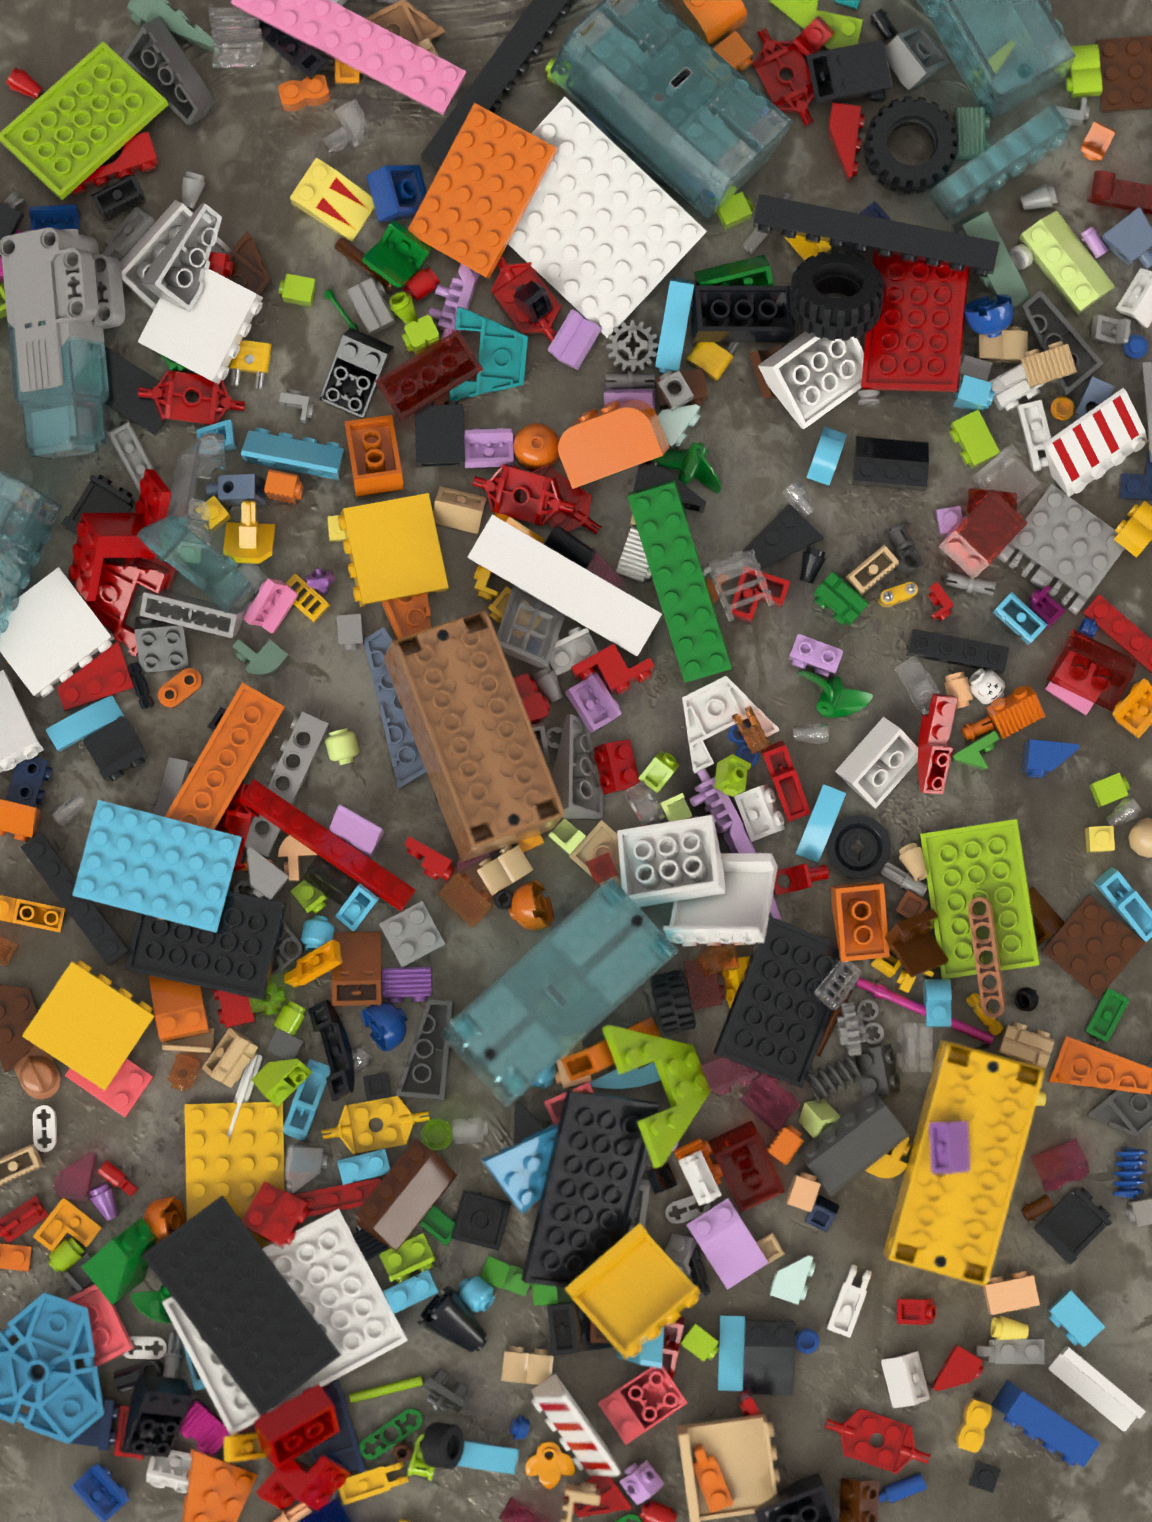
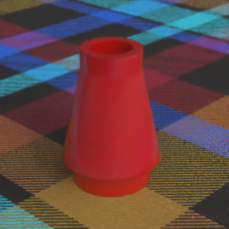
M16 67L5 83L10 86L9 89L32 97L35 100L43 90V87L23 69L19 70Z

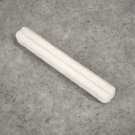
M256 1054L255 1058L244 1069L233 1102L238 1103L227 1133L229 1139L241 1103H249L255 1085L251 1079L259 1072L263 1061V1056Z

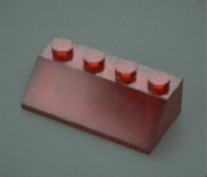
M456 330L375 380L392 411L402 421L483 371V368L459 331Z

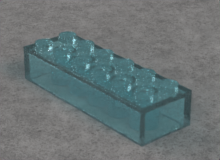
M1050 105L937 184L930 196L931 200L946 220L951 217L954 219L959 218L966 212V208L971 203L975 206L986 198L985 195L991 189L995 192L1003 187L1008 177L1011 175L1013 178L1019 176L1025 171L1028 163L1032 162L1034 165L1045 157L1044 154L1048 149L1051 148L1054 151L1064 143L1063 140L1068 137L1066 134L1070 126L1055 105Z

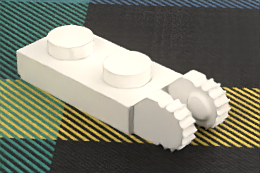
M853 1264L849 1269L846 1281L842 1284L826 1328L849 1338L865 1299L866 1288L872 1271L866 1270L863 1273L860 1288L851 1284L857 1273V1266Z

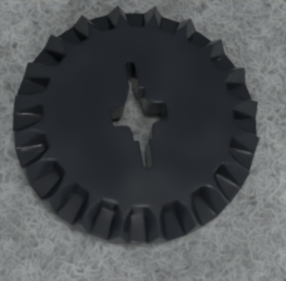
M861 815L850 816L841 820L831 830L827 840L828 858L832 866L840 874L848 878H869L877 874L887 863L890 855V839L886 830L876 820ZM857 833H859L861 845H865V850H861L859 855L860 861H858L856 850L851 848L852 845L856 844Z

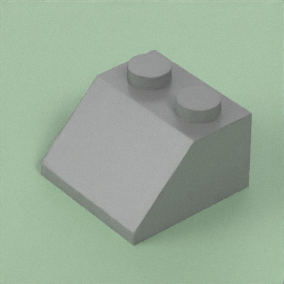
M922 24L897 35L885 46L889 67L898 76L900 83L908 90L921 85L950 63L949 59Z

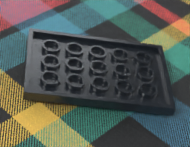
M228 891L217 933L138 913L125 970L265 1001L287 904Z
M769 916L764 943H756L713 1053L796 1087L803 1088L852 961H840L837 943Z

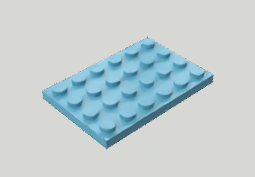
M98 800L72 896L217 933L242 837Z

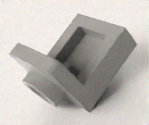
M1081 98L1078 110L1056 106L1052 122H1057V125L1061 127L1081 126L1083 120H1087L1089 116L1090 105H1086L1087 98Z
M1094 315L1090 340L1110 345L1127 343L1131 333V320L1126 318L1118 320L1102 315Z
M287 390L286 393L280 392V405L302 409L301 422L307 424L308 418H312L314 412V404H310V397L302 396L301 392L296 390Z
M672 1233L665 1249L666 1255L685 1275H690L692 1271L688 1263L697 1242L695 1238Z

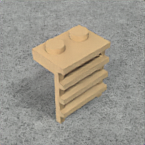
M581 1482V1486L566 1484L565 1495L569 1496V1499H564L563 1511H567V1514L562 1513L561 1522H571L574 1502L599 1505L600 1489L596 1488V1484Z

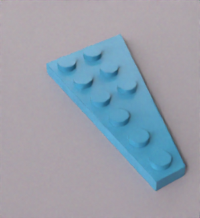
M558 1124L536 1132L512 1147L507 1146L500 1149L499 1153L491 1157L481 1158V1161L518 1211L523 1214L541 1198Z

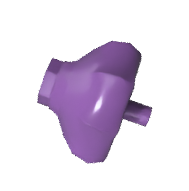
M318 567L316 571H312L311 574L307 575L305 580L308 587L315 589L321 595L328 593V588L335 581V576L332 570H321Z

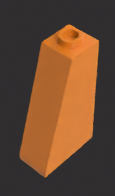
M652 1017L624 1028L661 1037ZM606 1038L561 1059L570 1081L593 1074L615 1063Z

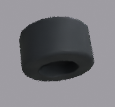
M434 1422L427 1427L423 1435L421 1451L423 1460L429 1467L453 1469L460 1462L464 1451V1436L461 1428L456 1424Z

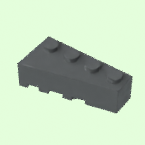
M160 17L142 25L122 58L167 100L168 106L188 126L204 118L216 101Z
M1042 290L1038 291L1022 305L1021 309L1043 352L1049 350L1048 345L1062 341L1063 345H1069L1077 373L1057 379L1065 397H1067L1099 370L1104 363Z
M428 999L395 1096L446 1100L451 1037L447 1033L452 1030L454 1001Z

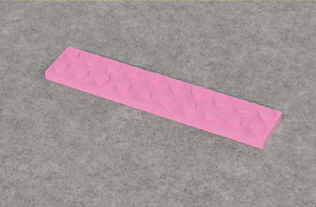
M331 0L231 1V4L238 9L443 116L467 74L465 70Z

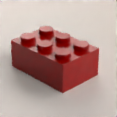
M319 1384L305 1389L300 1395L283 1402L276 1409L262 1414L254 1421L260 1447L275 1469L340 1432L334 1405Z

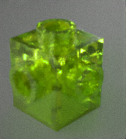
M270 979L267 993L271 995L270 1001L265 1002L264 1000L249 997L252 1013L263 1012L264 1016L278 1013L277 1008L283 1007L282 1002L286 1001L283 987H278V983H272Z

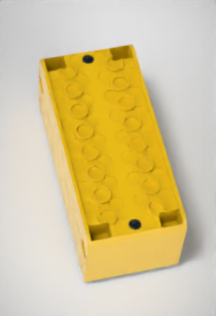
M940 1040L908 1157V1166L904 1172L882 1253L888 1260L981 1286L987 1285L1041 1087L1044 1068ZM967 1121L970 1171L931 1173L929 1123Z

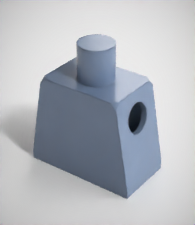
M1138 207L1107 231L1101 239L1105 246L1128 266L1139 259L1144 267L1149 269L1152 266V252L1150 250L1152 249V228L1144 213Z
M1093 376L1089 377L1074 412L1079 415L1078 419L1088 413L1086 407L1089 402H1092L1095 407L1111 396L1115 386Z
M256 474L220 475L218 483H207V497H218L219 501L229 505H241L242 501L245 500L255 501L256 505H266V493L264 491L266 480Z

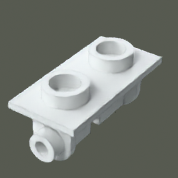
M701 1150L678 1161L699 1206L721 1196Z

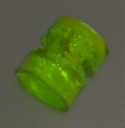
M441 1118L432 1119L423 1126L421 1132L422 1140L429 1149L443 1150L453 1142L454 1129L447 1120Z

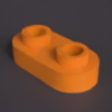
M192 668L182 670L160 687L158 691L160 703L168 708L180 705L201 688L203 683L201 674ZM188 676L194 678V682L190 685L185 682ZM168 691L174 692V697L172 699L166 698V693Z

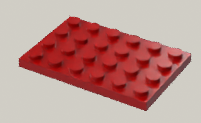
M874 251L873 265L875 269L879 270L884 280V295L880 320L866 333L861 388L863 390L958 392L969 270L964 269L963 272H956L950 270L947 265L940 264L939 267H931L925 265V261L916 259L914 263L901 260V256L892 255L891 258L878 256L877 251Z

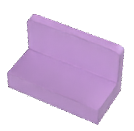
M572 309L550 344L548 351L559 362L578 370L602 328L583 318L577 311Z

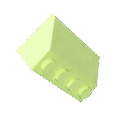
M1058 211L1042 218L1020 235L1018 241L1031 250L1034 262L1076 316L1115 288V285Z

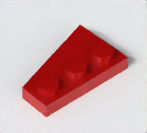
M117 641L57 687L64 711L134 688L120 643Z

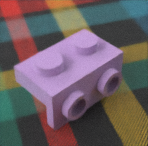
M476 428L464 431L465 468L501 467L504 464L514 466L513 429Z
M798 634L788 659L792 661V665L805 669L807 666L815 669V674L828 678L829 675H835L843 650Z
M597 673L592 674L589 678L565 692L590 734L621 715L617 701L612 698L607 690L606 683Z

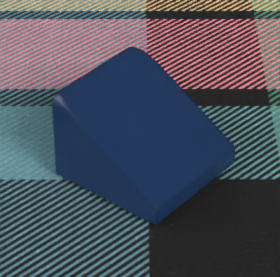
M818 1195L812 1211L808 1213L805 1222L827 1233L840 1206Z

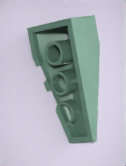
M167 0L129 1L127 5L130 13L129 18L137 25L146 24L160 17L174 38L218 55L220 54V45L195 23L191 26L189 24L190 20L180 9L175 8L173 10L170 8L171 4Z

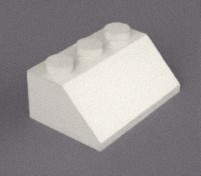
M883 717L835 772L847 785L876 809L918 762V747L901 728Z

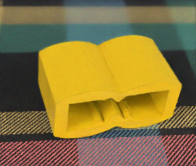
M1145 500L1140 506L1135 504L1127 514L1130 519L1128 521L1123 519L1114 530L1118 533L1114 540L1136 558L1152 540V506Z
M972 1397L968 1400L963 1412L964 1421L960 1424L956 1433V1445L959 1448L974 1453L979 1451L984 1441V1428L989 1424L992 1416V1407L989 1403Z

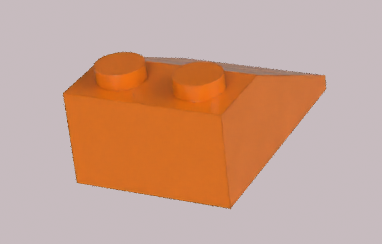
M385 415L344 421L356 497L404 490L393 416Z
M879 881L830 886L832 913L840 961L890 957L889 944L885 940L888 929L884 884Z
M148 975L159 1039L162 1043L211 1033L200 986Z

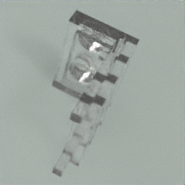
M208 4L213 41L212 68L260 67L263 42L261 40L259 19L238 8H213V4ZM215 18H240V19H215ZM216 29H238V30H216Z
M754 549L743 552V550L736 551L729 555L730 558L723 561L721 558L708 562V567L704 569L706 580L711 578L713 580L729 622L734 620L731 610L766 598L768 606L774 605L771 597L772 593L767 587L766 578L761 572L760 563L756 560ZM755 571L758 579L723 592L720 583ZM760 584L763 593L731 605L728 604L727 596Z

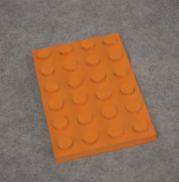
M474 103L408 230L420 241L484 277L490 278L558 148Z

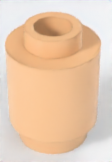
M964 672L945 676L946 682L944 685L947 695H953L958 698L956 709L970 706L969 701L974 699L970 691L968 677H965Z

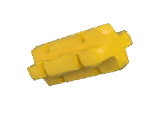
M976 992L966 998L968 1005L974 1008L973 1011L983 1024L989 1027L988 1030L992 1035L997 1036L1004 1030L1002 1024L995 1020L996 1017L991 1018L983 1013L980 996Z

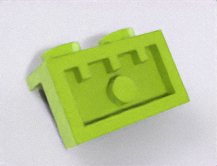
M424 1233L405 1241L397 1252L390 1248L379 1254L389 1275L390 1282L396 1280L397 1283L411 1278L410 1272L418 1269L421 1273L432 1268L431 1262L436 1260Z

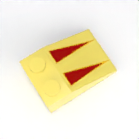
M318 158L314 160L290 196L291 203L350 242L354 241L375 209L373 199L369 194Z

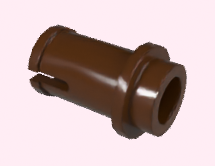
M1045 1194L1029 1205L1024 1204L1021 1212L1027 1222L1031 1220L1034 1222L1036 1217L1054 1208V1205L1048 1195Z
M400 1441L394 1446L393 1453L398 1461H406L412 1456L413 1448L410 1443ZM406 1448L407 1454L401 1455L398 1450Z

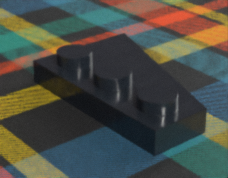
M788 504L738 554V557L749 568L760 571L822 540L824 537Z

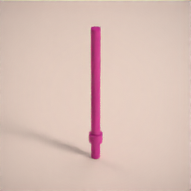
M861 977L858 978L855 986L873 993V997L880 1000L884 998L926 1017L925 1005L890 991L883 984H874ZM951 1017V1028L991 1045L994 1035Z

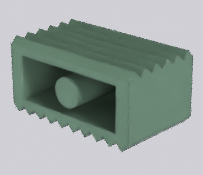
M984 107L956 108L954 111V124L956 126L955 134H958V143L956 145L958 150L955 160H984L986 153L990 152V139L985 138V129H989L990 125L989 115H985Z

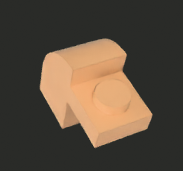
M289 835L281 843L278 857L288 858V862H284V873L289 876L290 882L301 881L300 857L319 855Z

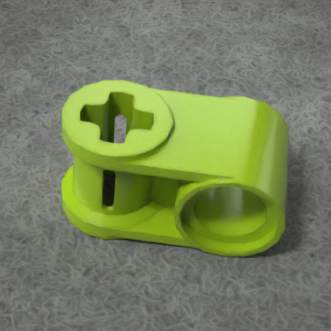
M423 1431L417 1438L407 1476L414 1474L427 1477L429 1481H432L435 1467H429L422 1457L421 1440L425 1432Z

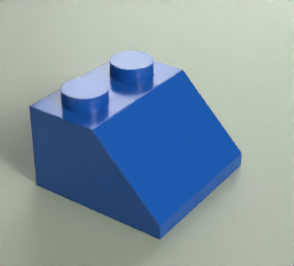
M420 165L383 166L366 175L378 222L398 221L415 216L427 194Z
M1030 739L1024 743L1022 772L1028 773L1030 778L1045 777L1046 774L1053 771L1079 749V744Z

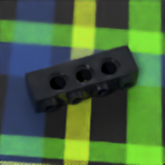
M912 629L906 656L973 669H991L995 673L1002 674L1005 672L1009 647Z

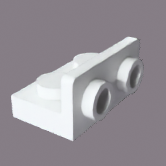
M579 626L569 631L568 637L562 640L559 637L557 638L549 662L552 669L555 670L556 676L570 671L572 666L598 652L588 628L582 629Z
M768 784L734 796L751 842L785 830L784 817L777 809L775 793L769 788Z
M171 1450L168 1458L151 1456L146 1473V1481L157 1488L167 1486L174 1488L177 1492L187 1493L189 1482L187 1476L191 1466L190 1454Z

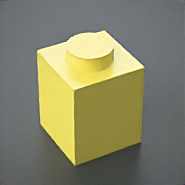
M1113 826L1085 828L1086 853L1111 852L1115 850Z

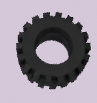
M679 969L651 976L650 983L663 1033L668 1036L695 1029L696 1021L684 973Z

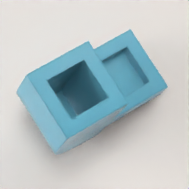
M827 427L823 428L806 478L830 485L847 434Z
M950 979L923 980L926 1027H951L952 993Z

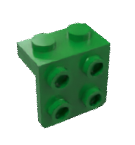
M393 220L381 240L364 254L362 261L390 284L400 288L414 274L421 270L432 248L420 241L397 221Z

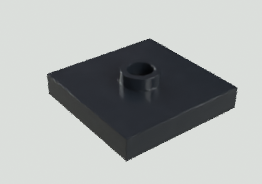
M463 1190L451 1239L499 1251L511 1203Z

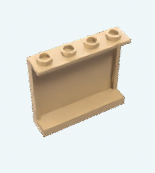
M766 1414L677 1426L690 1522L755 1513L754 1509L779 1493L776 1490V1484L780 1483L778 1468H773V1460H777L775 1445H770V1437H774L772 1422H767ZM703 1444L707 1456L714 1455V1458L716 1457L734 1505L713 1513L709 1510L693 1470L692 1462L697 1461L693 1447Z

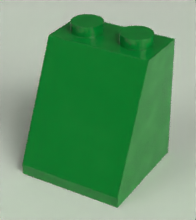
M140 1218L113 1238L81 1266L111 1305L115 1304L144 1281L148 1264L142 1255L155 1246L157 1236L151 1231L143 1218Z

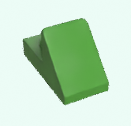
M993 731L951 756V759L956 763L987 770L989 768L979 751L982 750L985 754L997 747L994 742L998 741L999 737Z
M488 1255L480 1275L486 1282L524 1297L530 1286V1283H524L521 1280L522 1268Z
M532 1284L534 1306L573 1302L563 1287Z

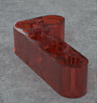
M1098 170L1093 173L1087 202L1132 212L1140 207L1144 214L1152 215V185L1115 179L1116 174L1109 171Z

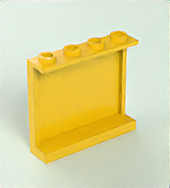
M429 493L344 508L341 511V516H338V524L340 530H344L346 539L343 540V548L345 554L350 556L351 563L348 564V572L350 578L355 580L356 587H353V596L355 602L359 601L360 607H364L366 604L424 593L445 592L449 588Z
M81 960L78 963L72 961L22 1036L101 1089L106 1090L155 1017V1014L152 1013L154 1008L143 1001L138 1004L131 999L133 994L122 987L117 990L111 986L113 981L101 973L97 977L90 972L92 967Z
M640 1223L565 1288L572 1300L625 1359L630 1356L632 1358L637 1356L642 1351L644 1343L648 1340H655L662 1332L660 1329L667 1323L669 1325L674 1323L680 1317V1312L686 1306L688 1308L692 1307L699 1300L698 1296L701 1294L699 1288L694 1286L648 1235L646 1229Z

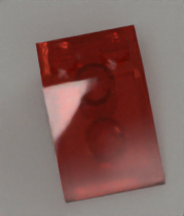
M992 489L942 537L938 547L974 580L1028 522Z
M752 1120L707 1141L740 1212H744L785 1192Z

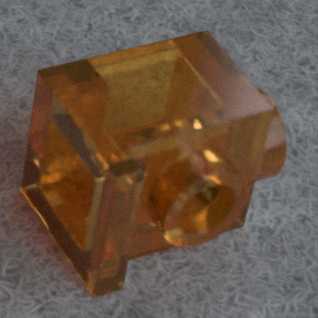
M177 1053L167 1081L172 1082V1088L185 1092L186 1088H193L203 1061ZM181 1069L187 1070L188 1074L185 1078L179 1076Z

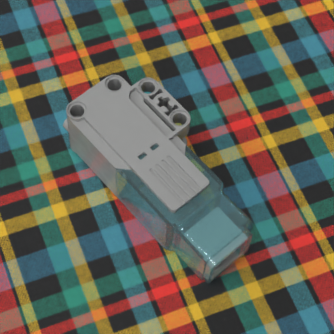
M43 228L5 236L0 240V254L3 266L13 389L16 403L22 406L26 449L30 450V457L51 460L98 453V446L107 445L103 403L109 397L103 329L120 326L125 320L120 261L115 257L99 254L98 243L95 238L79 234L78 229L59 230Z

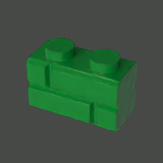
M834 571L813 593V596L816 597L813 601L821 609L825 610L828 608L834 613L832 618L841 626L846 624L849 627L869 605L866 599Z

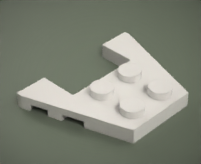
M727 676L682 697L694 774L714 764L703 741L729 727L749 719L759 741L780 731Z

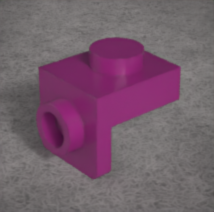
M1048 585L1042 590L1037 589L1029 597L1031 603L1028 606L1047 624V629L1062 617L1066 611L1048 595L1051 589Z

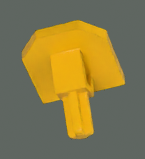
M242 501L240 523H226L223 553L234 563L259 564L272 556L275 524H258V521H256L255 501Z

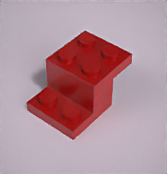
M612 644L572 666L571 673L575 680L581 678L584 681L594 674L597 669L610 693L616 692L617 695H620L629 690L630 684L638 680L639 683H642L651 678L655 666L652 660L648 658L628 669L615 644Z
M322 1455L312 1468L294 1458L275 1469L255 1493L262 1500L282 1511L289 1507L295 1499L318 1511L328 1503L331 1495L344 1485L346 1478L351 1473L344 1466L325 1455Z

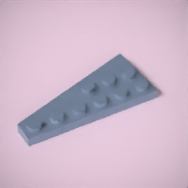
M382 627L363 639L399 790L427 772L383 659L393 640L385 627Z

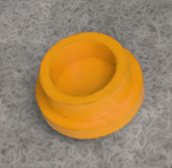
M1060 396L1052 402L1050 411L1055 419L1065 421L1073 416L1075 405L1070 398Z

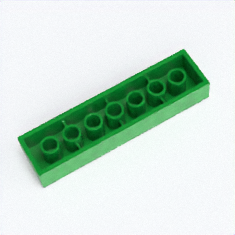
M676 479L629 492L627 495L684 682L732 669L731 658Z

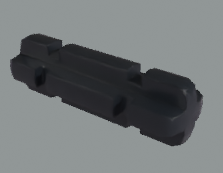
M139 662L129 664L127 669L129 675L132 676L131 681L136 695L140 698L138 700L140 707L143 710L153 707L154 703L152 697L149 696L150 691L144 675L141 674L142 669Z
M695 1248L689 1261V1267L692 1270L690 1274L693 1284H696L701 1294L698 1297L709 1295L711 1290L709 1284L705 1282L707 1277L702 1261L699 1262V1258H701L699 1250Z

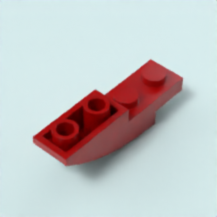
M932 694L928 715H922L918 742V778L920 792L944 793L953 747L949 746L948 743L958 698L953 695Z

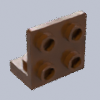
M934 909L896 923L885 937V940L910 977H915L948 962V958L930 933V930L933 928L932 924L938 918Z

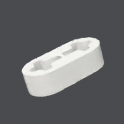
M48 1105L39 1106L33 1112V1142L36 1149L41 1152L51 1151L57 1144L56 1112ZM43 1109H46V1113L51 1114V1118L46 1120V1127H43V1119L38 1118V1114H41ZM43 1130H47V1138L52 1139V1143L47 1144V1148H44V1145L39 1143V1139L44 1136Z
M132 1335L129 1336L130 1339L134 1340L135 1345H142V1349L134 1350L133 1354H130V1351H128L123 1356L130 1359H160L167 1353L168 1343L160 1336ZM155 1341H159V1345L163 1346V1350H160L158 1355H156L154 1350L146 1349V1345L151 1346L154 1345Z

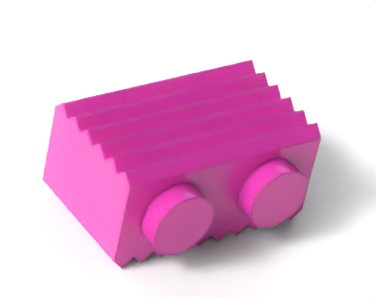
M199 1399L187 1410L179 1430L187 1439L190 1437L198 1442L196 1447L205 1454L210 1453L213 1456L223 1446L224 1436H230L223 1420Z

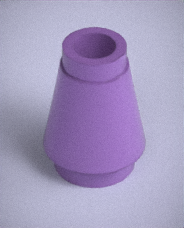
M107 1182L89 1190L91 1195L89 1198L106 1221L119 1215L112 1187H109Z

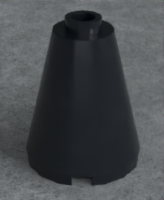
M450 1286L445 1287L442 1290L446 1293L441 1297L437 1294L425 1307L420 1315L423 1321H418V1324L422 1328L469 1352L480 1351L487 1342L485 1339L486 1332L456 1291Z

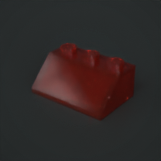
M1071 629L1059 650L1046 680L1113 711L1134 675L1138 660Z

